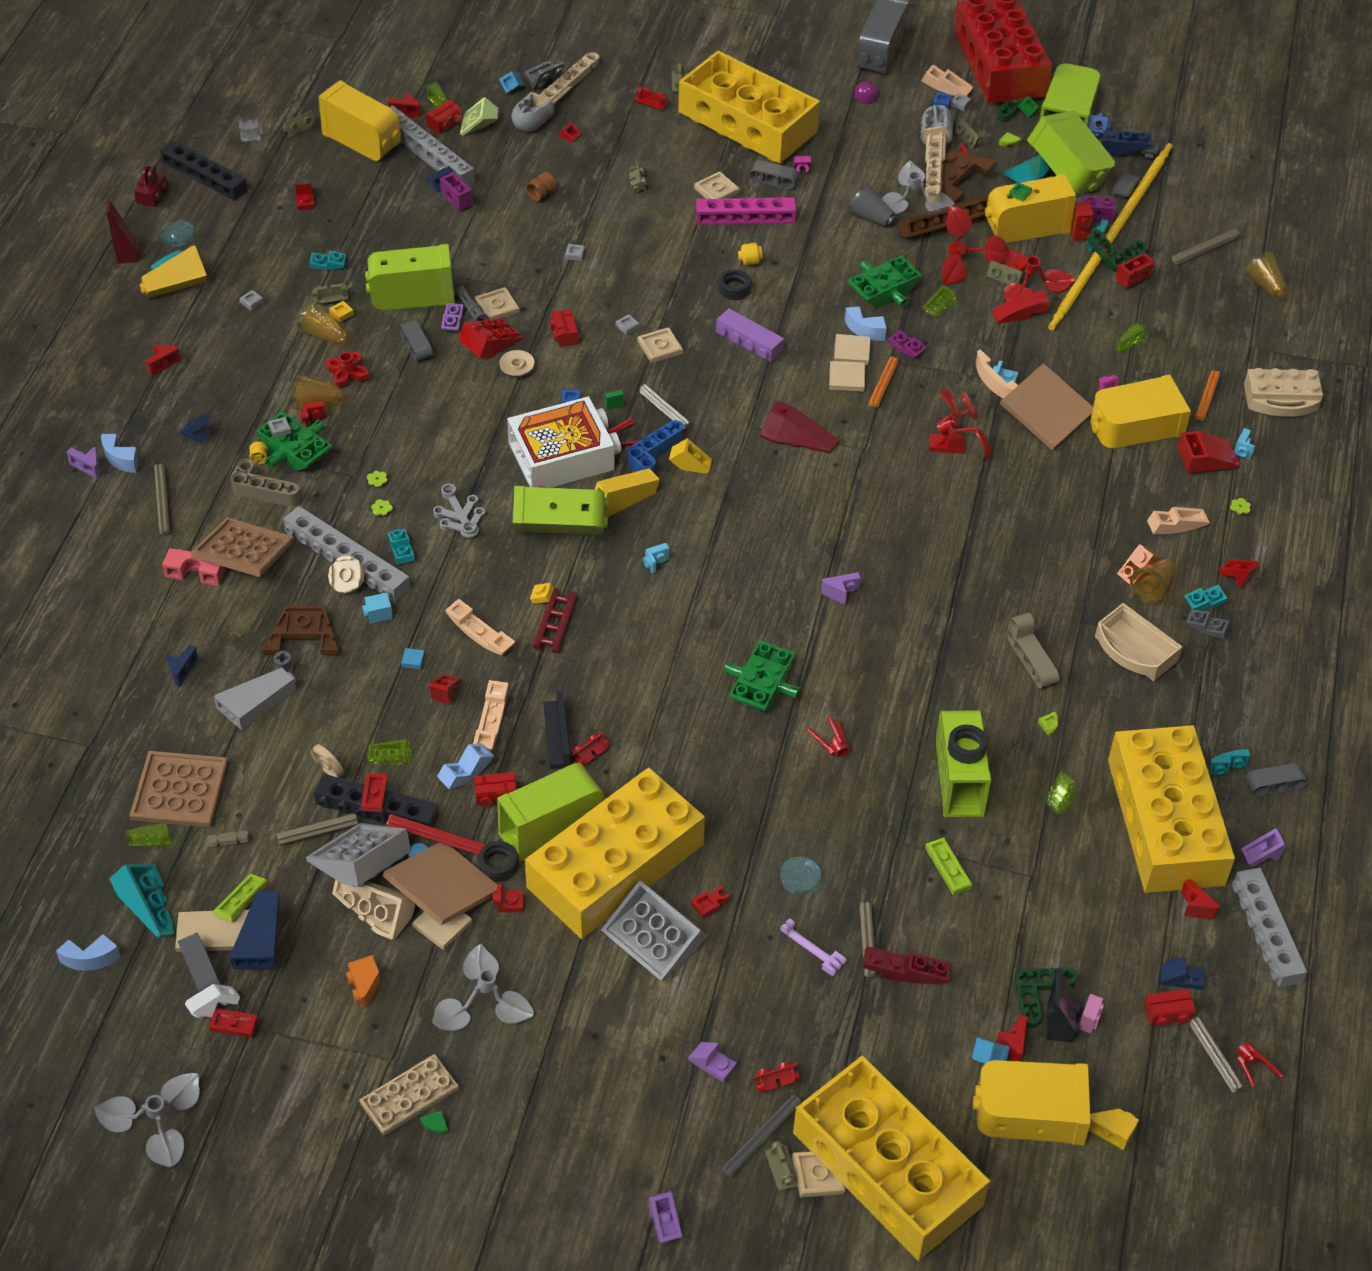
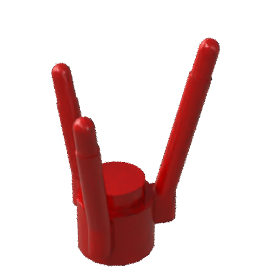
M629 418L614 428L607 430L608 434L615 432L619 438L618 432L634 425L636 422ZM640 440L620 442V445H634Z
M828 716V719L836 735L831 740V747L811 728H807V731L828 750L830 755L835 754L836 757H842L850 751V746L846 741L840 721L836 722V727L831 716Z
M1250 1041L1242 1044L1237 1050L1240 1056L1237 1061L1242 1065L1252 1088H1255L1256 1084L1246 1063L1252 1065L1260 1059L1280 1078H1284V1075L1260 1054Z

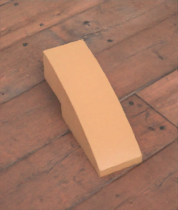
M934 65L930 67L922 79V82L930 87L954 96L957 93L967 96L973 89V86L949 69L943 72Z
M1172 507L1169 512L1153 511L1147 520L1153 534L1186 532L1210 523L1203 509Z

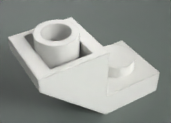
M212 984L186 1000L185 1005L191 1014L197 1018H203V1016L212 1017L217 1003L222 1005L238 1004L240 996L232 986Z

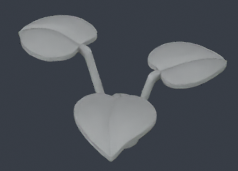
M911 160L901 169L898 175V182L902 186L907 187L904 196L902 197L896 192H890L882 198L895 213L894 215L901 214L908 208V202L904 199H906L909 189L918 190L921 188L927 200L923 183L925 180L924 172ZM941 193V199L938 202L929 203L927 201L925 203V207L929 212L954 205V202L944 193Z
M479 944L468 954L463 965L465 976L470 980H477V986H475V990L466 1005L462 1007V1004L456 999H444L436 1006L432 1022L438 1028L446 1031H459L465 1028L470 1022V1015L465 1010L468 1009L478 991L482 993L494 992L496 1001L499 1002L495 1008L496 1015L507 1024H517L528 1020L534 1016V1011L530 1003L517 992L506 991L502 995V999L499 997L498 986L494 985L499 971L498 962L482 944Z
M188 1073L170 1079L162 1087L161 1097L159 1095L148 1097L145 1105H142V1108L136 1114L134 1102L127 1097L119 1096L95 1106L96 1116L99 1122L109 1131L123 1133L132 1127V1119H137L146 1111L148 1117L156 1119L159 1134L153 1135L148 1139L146 1153L153 1162L169 1168L174 1167L183 1155L184 1140L182 1135L175 1129L163 1132L161 1116L164 1113V1105L170 1106L172 1104L177 1110H187L197 1103L199 1099L198 1073Z

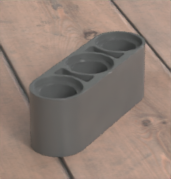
M758 160L754 163L749 175L755 182L792 189L799 173L792 167Z
M416 320L399 324L401 337L416 362L433 357L430 343Z
M1298 763L1257 769L1249 772L1246 776L1254 796L1298 790L1305 787L1308 783L1303 769Z
M198 932L177 941L199 992L212 984L221 985Z

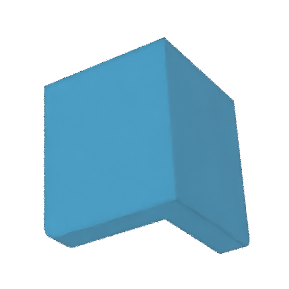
M511 71L499 79L506 93L525 86L519 72Z
M977 1038L972 1059L985 1064L994 1060L1006 1061L1010 1047L995 1041Z

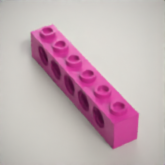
M795 198L696 199L697 225L795 223Z

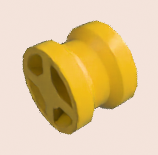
M263 442L252 443L249 449V459L254 464H264L265 459L268 458L267 445Z

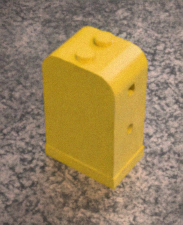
M341 80L319 95L323 135L346 145L374 161L380 160L400 144V121L397 114L391 108L348 86Z
M1065 174L1023 182L1022 184L1032 188V193L1024 202L1009 196V191L1016 184L995 188L988 196V204L985 207L986 218L994 235L1001 237L1005 243L1071 232L1076 194Z
M1165 375L1155 379L1099 390L1095 395L1090 422L1092 431L1097 434L1104 446L1119 448L1180 437L1181 433L1186 432L1191 410L1171 375Z
M998 1060L987 1062L981 1070L979 1084L976 1085L975 1096H973V1109L977 1110V1126L979 1130L990 1137L1084 1145L1090 1127L1088 1064L1072 1065Z

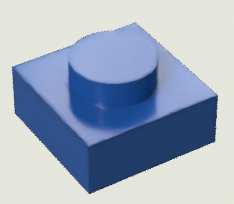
M936 92L933 106L942 105L948 109L952 95Z
M562 390L561 404L580 399V390Z

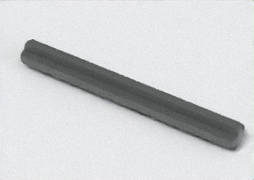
M792 1095L723 1166V1172L728 1177H732L796 1111V1107L801 1104V1099L796 1095Z

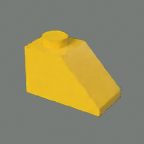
M688 438L672 447L669 458L681 470L705 474L709 473L712 459Z
M1121 1109L1090 1114L1089 1131L1124 1150L1136 1131L1139 1119Z

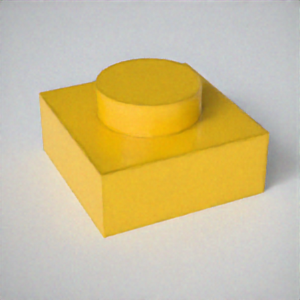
M344 301L329 308L330 314L339 322L354 315L353 309Z
M551 583L534 585L530 597L533 604L549 602L554 590Z

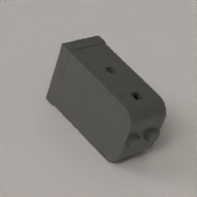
M910 0L876 1L859 38L857 68L882 74L888 73L906 37Z

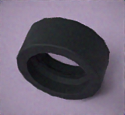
M733 269L725 271L720 275L719 292L723 297L729 300H741L749 295L751 279L746 272ZM730 282H739L744 286L733 288L727 286L726 284Z
M959 725L949 735V754L958 762L966 764L976 763L986 754L987 736L980 728L974 725ZM963 738L972 739L979 744V747L973 750H966L959 747L956 741Z
M490 842L480 850L478 855L479 870L494 882L510 879L518 868L517 852L507 842ZM503 854L510 858V863L503 868L495 869L489 867L486 864V860L492 855Z

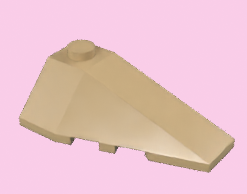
M337 880L334 883L332 894L347 908L354 910L359 915L358 917L362 921H366L372 927L371 929L379 935L394 940L412 919L415 903L401 891L367 881L360 887L345 885Z

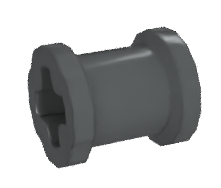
M286 651L276 653L274 655L275 669L283 668L287 673L293 672V665L290 664L291 655Z

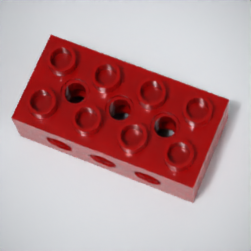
M1019 0L957 1L954 35L987 103L1024 99L1027 96L1030 98L1047 96L1052 63Z

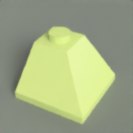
M484 97L463 114L460 134L464 136L494 123L498 119L499 108Z

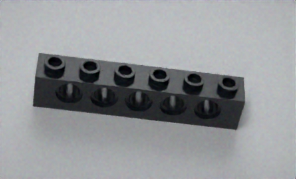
M173 140L160 150L162 163L233 201H236L248 191L246 178L183 144Z
M326 774L322 775L314 792L316 804L323 808H332L342 813L356 814L361 818L373 819L380 823H387L389 816L392 814L434 827L439 816L437 803L387 790L382 812L362 811L361 803L365 785Z

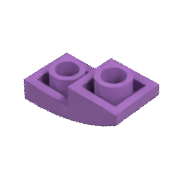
M446 303L441 330L459 331L464 311L463 304Z

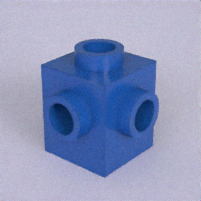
M1090 114L1087 127L1095 137H1101L1104 130H1110L1111 122H1108L1109 118L1105 114Z

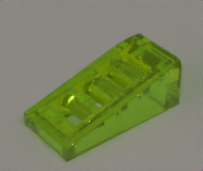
M435 81L427 85V98L434 105L439 107L447 101L438 82Z
M942 285L925 303L922 310L936 318L956 300V292Z
M1135 322L1118 340L1116 354L1119 355L1144 340L1147 328Z
M407 739L368 745V763H410L411 746Z
M1063 771L1058 773L1046 800V803L1057 814H1061L1070 808L1076 785Z
M167 823L125 831L129 846H171Z

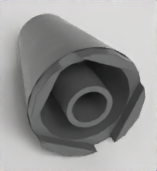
M865 184V189L863 191L860 189L850 203L852 209L849 208L848 211L882 226H890L895 220V213L869 184Z

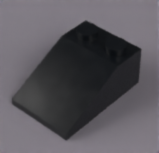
M1056 969L1047 1003L1046 1040L1072 1043L1074 1035L1079 1033V1022H1076V1016H1079L1080 1003H1076V993L1062 970Z

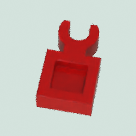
M723 886L717 887L713 894L707 890L691 899L692 907L702 919L719 910L720 904L729 901V893L724 896L719 895L723 893Z

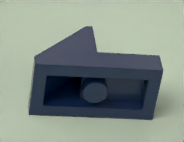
M450 166L445 167L427 176L425 180L437 192H441L440 178L451 173L452 170Z
M206 412L192 419L179 433L196 442L203 443L212 434L211 430L207 427V421L211 416Z
M188 645L179 658L166 654L168 667L176 686H181L198 661L195 646Z
M1186 957L1161 964L1160 985L1203 991L1205 968L1187 966Z

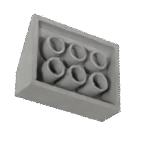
M359 823L307 856L306 859L309 863L340 883L352 885V887H360L370 878L376 877L382 870L389 868L394 862L403 859L406 854L411 852L407 829Z
M640 880L601 929L602 932L660 981H664L686 961L708 936L696 924Z

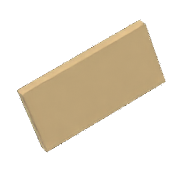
M244 910L233 922L215 917L214 911L179 912L176 952H182L177 941L198 932L206 951L232 950L249 910Z
M434 1054L361 1098L360 1104L384 1136L459 1090V1086Z

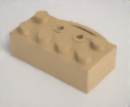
M1248 369L1244 381L1248 409L1263 414L1286 417L1311 414L1319 410L1323 397L1318 371L1313 369Z
M1124 603L1098 622L1095 638L1098 639L1104 651L1115 662L1128 670L1146 675L1152 681H1155L1179 661L1182 646Z

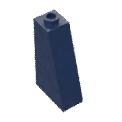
M265 890L256 893L230 954L232 969L276 968L280 915L278 891Z

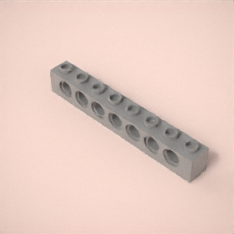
M394 106L390 107L399 118L401 143L435 170L439 171L450 166L451 173L454 172L468 186L475 184L474 168Z
M298 506L283 518L284 529L288 535L294 536L302 544L308 545L316 553L325 556L330 562L335 563V560L342 556H352L358 559L364 567L365 575L363 582L381 594L387 593L388 598L394 602L410 589L408 575L302 507Z

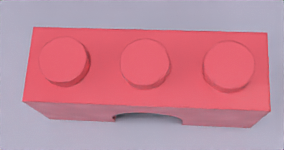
M169 548L162 564L164 576L167 578L183 580L186 573L197 570L201 583L215 586L220 585L226 571L224 566L193 558L190 551Z

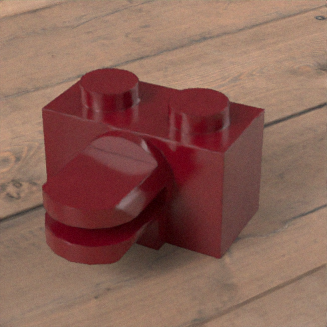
M144 166L142 177L134 190L136 204L155 207L168 189L166 174L158 173L156 167Z

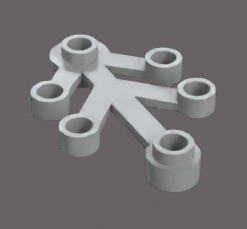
M453 484L443 485L441 488L442 497L449 500L454 511L444 509L442 506H436L433 508V515L435 518L445 516L459 520L461 524L444 518L440 521L441 530H457L465 538L477 536L479 533L477 524L479 520L485 518V509L477 507L474 510V516L471 521L467 517L472 508L478 505V497L476 495L468 496L467 503L462 510L455 497L456 487Z

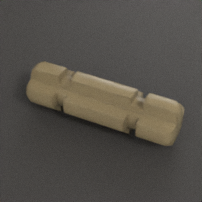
M247 830L239 831V833H236V831L220 833L219 836H216V834L208 835L209 847H215L218 844L221 846L237 844V841H240V843L249 841Z

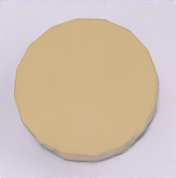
M339 557L329 568V583L340 593L349 594L355 592L364 581V567L355 557Z
M316 744L311 749L313 759L316 763L323 766L322 769L325 773L338 778L344 774L341 764L326 748Z

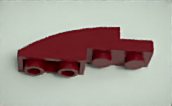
M869 946L864 950L863 968L881 973L880 978L919 984L949 982L950 962L911 952L908 956Z

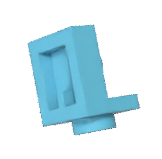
M999 360L998 365L994 366L993 370L1006 383L1011 381L1016 383L1019 372L1003 369V361Z
M1244 428L1236 443L1234 453L1250 460L1255 446L1250 444L1251 438H1249L1251 430Z
M667 543L648 548L645 551L644 564L646 568L650 569L652 574L656 573V564L669 560V547Z

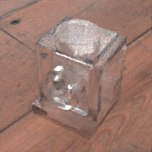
M239 119L241 142L261 140L260 133H263L262 124L258 123V119L245 121Z

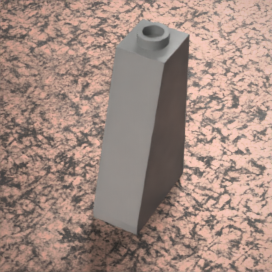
M279 668L214 696L216 708L238 728L243 730L296 691V679L292 673H287L283 668Z

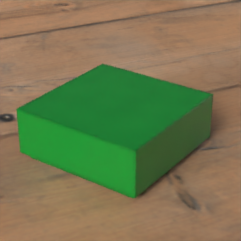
M1029 96L1018 106L1028 118L1039 107Z
M1018 182L1009 191V196L1024 202L1032 193V188Z
M622 390L605 394L606 410L624 407V394Z

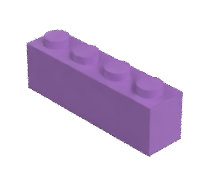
M731 309L726 310L716 319L717 333L770 362L783 352V337Z

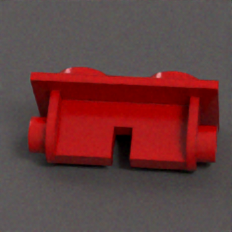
M642 86L637 88L636 93L638 95L634 99V101L661 110L669 102L664 93L653 91L651 94L650 89Z
M603 731L599 735L594 733L587 739V744L576 746L572 750L573 754L570 760L575 757V763H581L585 766L595 758L591 751L598 756L607 750L610 742L602 738L605 732Z
M790 1061L778 1064V1069L770 1071L769 1068L757 1071V1076L752 1078V1080L758 1079L759 1083H756L757 1091L765 1093L766 1091L778 1088L776 1079H779L781 1087L796 1083L800 1079L798 1071L793 1069L797 1066V1063L791 1065Z

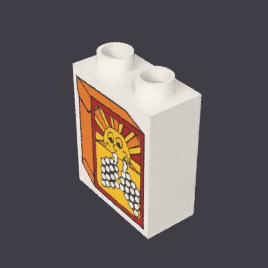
M589 396L507 418L509 445L530 487L543 486L551 488L614 470V455L621 453V445L615 432L608 434L606 430L608 429V420L604 409L596 410Z

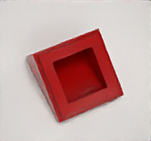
M570 122L557 136L572 143L582 133Z

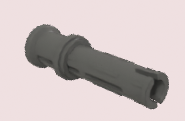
M459 286L456 289V294L468 309V315L475 321L487 320L488 316L486 313H483L482 307L475 303L464 286Z

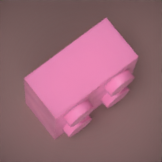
M1092 994L1089 995L1079 1030L1092 1033L1093 1029L1096 1030L1104 1006L1102 1004L1103 998Z

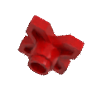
M358 351L353 353L343 352L338 358L325 360L328 371L335 373L332 377L336 388L346 386L350 378L357 381L369 379L367 368L360 366L362 358Z

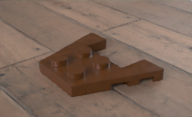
M950 150L945 155V160H943L942 190L944 194L954 204H957L965 195L963 191L955 186L974 168L988 175L997 166V161Z
M286 605L276 622V627L273 632H270L267 643L262 646L263 655H275L281 651L282 639H321V655H338V647L324 605Z

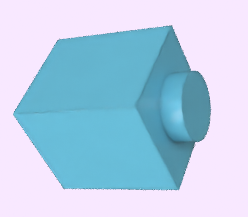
M387 593L364 597L365 605L362 606L364 617L368 616L370 624L393 619Z

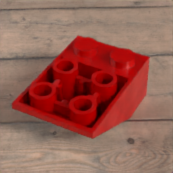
M487 319L485 321L474 320L472 322H465L458 340L477 357L489 358L521 341L523 337L516 329L510 327L505 320Z
M1200 431L1180 434L1177 449L1188 474L1240 467L1229 440Z

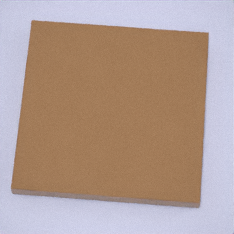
M1044 363L1000 402L1006 410L1051 450L1058 446L1092 415L1093 406Z
M227 517L191 551V557L260 577L294 543V537Z
M148 751L130 812V820L211 827L228 765V758Z
M437 843L384 871L383 875L386 880L440 925L493 897V892H497V884L451 846Z

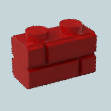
M451 100L446 101L426 114L427 127L434 130L437 134L447 131L451 126L462 120L461 107Z
M1089 202L1075 203L1070 232L1073 241H1085L1090 234L1094 213Z
M1143 253L1119 265L1116 280L1124 288H1128L1152 276L1155 262L1147 254Z
M572 310L552 311L549 326L550 329H554L552 331L553 340L557 341L559 347L577 345L579 343V333Z
M514 772L474 776L476 805L490 806L498 803V797L516 790Z
M1189 989L1147 994L1143 1003L1151 1026L1158 1025L1159 1027H1164L1174 1022L1186 1024L1193 1019L1195 1013Z

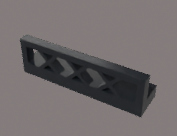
M556 691L557 701L543 702L550 769H562L570 766L562 691Z

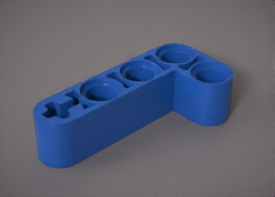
M679 420L670 421L628 448V467L634 472L650 468L655 474V459L672 449L674 445L683 441L684 424Z

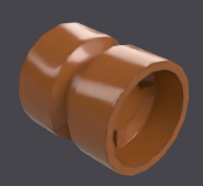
M543 172L526 184V191L534 201H540L557 189L554 177L548 172Z

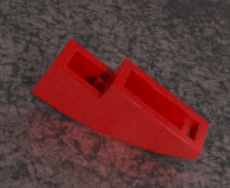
M1044 290L1036 291L1014 298L995 308L992 313L997 324L1030 319L1031 314L1047 312L1049 301Z

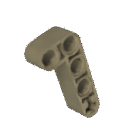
M250 459L240 460L231 475L233 493L237 496L288 507H295L301 502L299 486L296 483L256 475L254 463Z
M1028 612L1012 617L1009 620L1007 630L1009 643L1039 688L1058 683L1059 674L1033 634L1035 623L1032 615Z

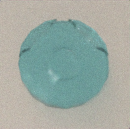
M176 220L174 223L171 221L160 230L161 239L168 246H183L194 238L193 226L187 221Z
M793 857L785 861L781 866V884L787 891L793 894H809L816 890L820 884V868L809 858Z

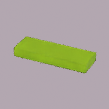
M945 838L927 843L925 849L951 893L956 895L972 889V883Z
M249 874L214 910V916L233 922L254 900L256 893L263 891L268 886V880Z

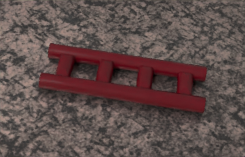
M554 588L533 644L535 650H539L541 645L552 646L551 651L553 653L559 652L578 595L577 592L572 591L570 596L558 595L559 589ZM555 603H566L565 610L554 609ZM550 617L562 618L560 625L549 623ZM546 630L557 632L555 639L545 638Z

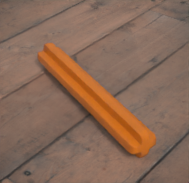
M893 356L889 358L870 399L869 405L871 407L877 408L898 365V358Z
M1212 370L1196 413V420H1205L1219 380V371Z

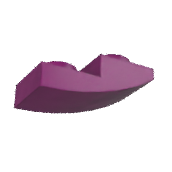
M901 330L893 334L887 341L900 352L916 358L927 348L915 336L910 339Z

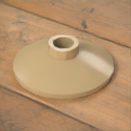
M513 350L505 353L500 358L499 365L501 370L508 375L522 376L533 369L534 358L528 352Z

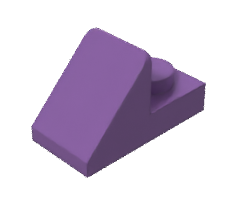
M72 447L67 451L70 465L96 479L99 478V460L96 447H93L87 454L77 451Z
M859 573L822 579L821 593L842 604H846L847 592L859 590Z
M1275 828L1241 849L1248 864L1253 868L1268 858L1277 862L1286 844L1279 830Z
M701 1042L688 1057L690 1062L723 1083L734 1071L737 1064L719 1052V1043Z
M669 1191L649 1197V1212L654 1220L658 1241L662 1243L682 1237L672 1192Z

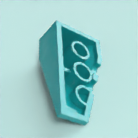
M1038 155L1004 171V175L1019 183L1029 182L1043 177L1050 166L1041 155Z
M154 863L126 864L109 878L118 897L157 938L172 937L175 934L171 915L166 911L165 904L168 901L167 897L163 896L162 888L164 887L163 880Z

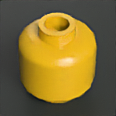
M757 243L743 244L741 251H738L739 261H743L745 266L759 264L760 259H763L761 246H758Z

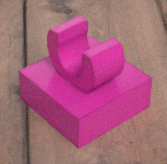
M794 156L793 168H796L798 173H800V168H804L805 174H807L811 163V156Z
M1114 375L1099 378L1100 390L1118 386V377Z

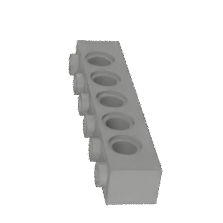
M1261 868L1237 872L1232 882L1233 890L1235 893H1238L1241 908L1245 910L1248 916V924L1255 932V940L1262 948L1264 961L1269 964L1272 979L1276 980L1279 988L1302 984L1307 970Z

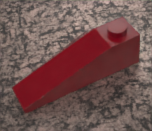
M107 201L106 213L117 264L137 263L138 255H141L140 245H137L136 238L111 201Z
M779 400L769 411L760 433V437L775 444L789 443L792 444V447L800 445L808 447L809 450L831 453L839 443V439L802 412Z

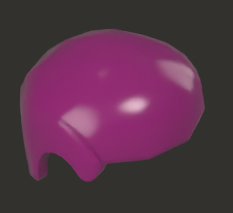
M863 81L856 86L854 98L861 103H873L876 101L878 88L874 83Z

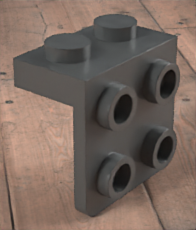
M551 60L526 70L523 75L532 89L542 88L547 83H553L559 78L565 62L561 61L553 65Z

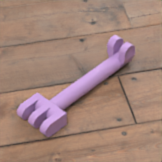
M789 918L786 924L781 926L780 930L824 961L822 969L831 976H834L836 970L842 967L841 964L844 965L847 962L846 958L837 951L830 956L793 930L795 922Z

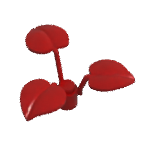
M948 207L947 230L951 235L960 237L954 240V243L948 247L950 255L946 257L942 269L944 285L960 282L966 277L967 266L965 262L961 261V256L966 252L986 251L984 257L988 263L991 260L1001 263L1009 255V249L1005 241L999 236L989 237L985 242L986 248H966V245L959 241L965 236L964 232L971 229V217L965 210L959 207Z
M1009 247L1008 257L1001 262V264L1019 271L1025 269L1026 272L1022 286L1019 283H1010L1005 287L1004 298L1007 302L1019 296L1032 293V290L1025 288L1029 275L1033 276L1038 271L1042 280L1046 281L1045 287L1054 293L1065 291L1075 281L1074 277L1059 270H1048L1043 275L1038 257L1029 256L1027 258L1024 254L1014 251Z
M943 390L939 396L947 402L952 413L937 422L940 433L942 435L947 434L949 426L953 427L957 432L975 431L985 451L986 460L989 459L991 447L982 430H979L978 427L956 429L958 426L957 419L970 412L973 419L978 418L976 407L965 391L961 393L967 409L960 413L957 401L951 390Z

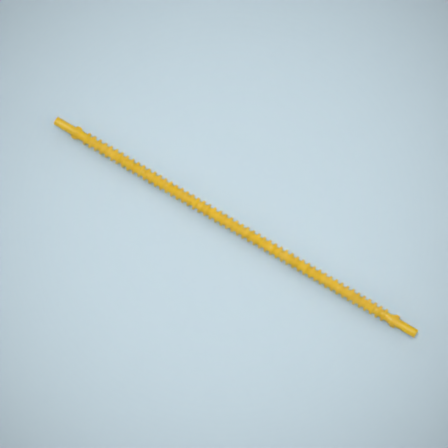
M1168 143L1154 160L1106 234V238L1111 244L1165 163L1173 147L1172 144ZM1103 248V251L1106 253L1108 249ZM1096 251L1058 307V311L1054 314L1053 320L1048 326L1050 330L1053 331L1058 323L1061 322L1102 259Z

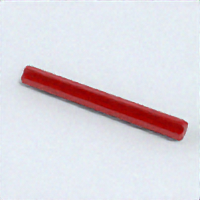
M391 814L387 820V826L405 828L408 833L479 855L480 850L485 846L483 843Z

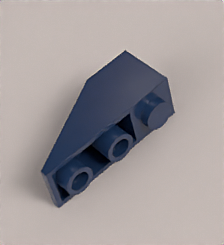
M1104 130L1102 145L1111 156L1117 157L1150 146L1152 133Z

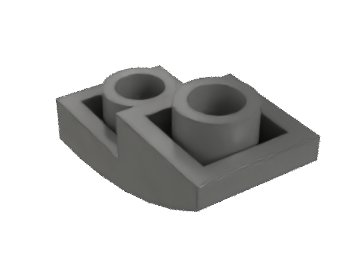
M1124 174L1115 185L1112 193L1118 194V197L1126 198L1133 193L1134 186L1140 183L1141 177Z
M1191 609L1186 622L1187 626L1201 633L1225 639L1230 626L1229 620L1211 618L1210 612Z

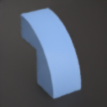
M860 307L846 308L845 322L852 332L858 336H868L870 340L885 341L886 325L883 316L863 318Z
M102 434V445L109 463L119 470L136 473L139 460L136 447H119L116 434Z
M482 743L468 744L459 762L444 764L437 777L448 789L460 787L474 779V776L480 774L490 763L494 755Z
M103 934L84 951L70 940L56 950L60 963L69 968L83 971L106 967L121 958L118 946Z

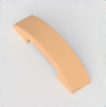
M978 350L976 368L979 376L989 389L998 396L1005 398L1018 385L1014 381L1006 383L990 367L991 359L981 350Z
M460 599L446 609V613L465 634L484 648L503 655L515 644V641L502 631L497 633L473 614V609Z
M491 680L488 683L485 695L486 701L473 744L482 743L489 751L493 750L501 727L507 699L508 683Z

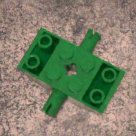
M899 256L877 267H874L868 260H865L860 264V268L864 273L848 279L847 283L866 302L878 308L894 301L903 308V306L905 307L908 304V299L905 296L921 279L922 274L903 256Z
M283 411L269 421L286 417L291 434L274 438L268 422L256 430L257 435L267 445L268 451L271 456L265 459V464L270 469L282 461L293 470L298 471L307 468L333 448V445L317 435L325 429L322 421L317 420L307 428Z
M760 640L744 667L728 661L725 665L724 673L738 677L729 694V698L763 711L772 709L780 693L797 699L800 687L786 683L795 653Z

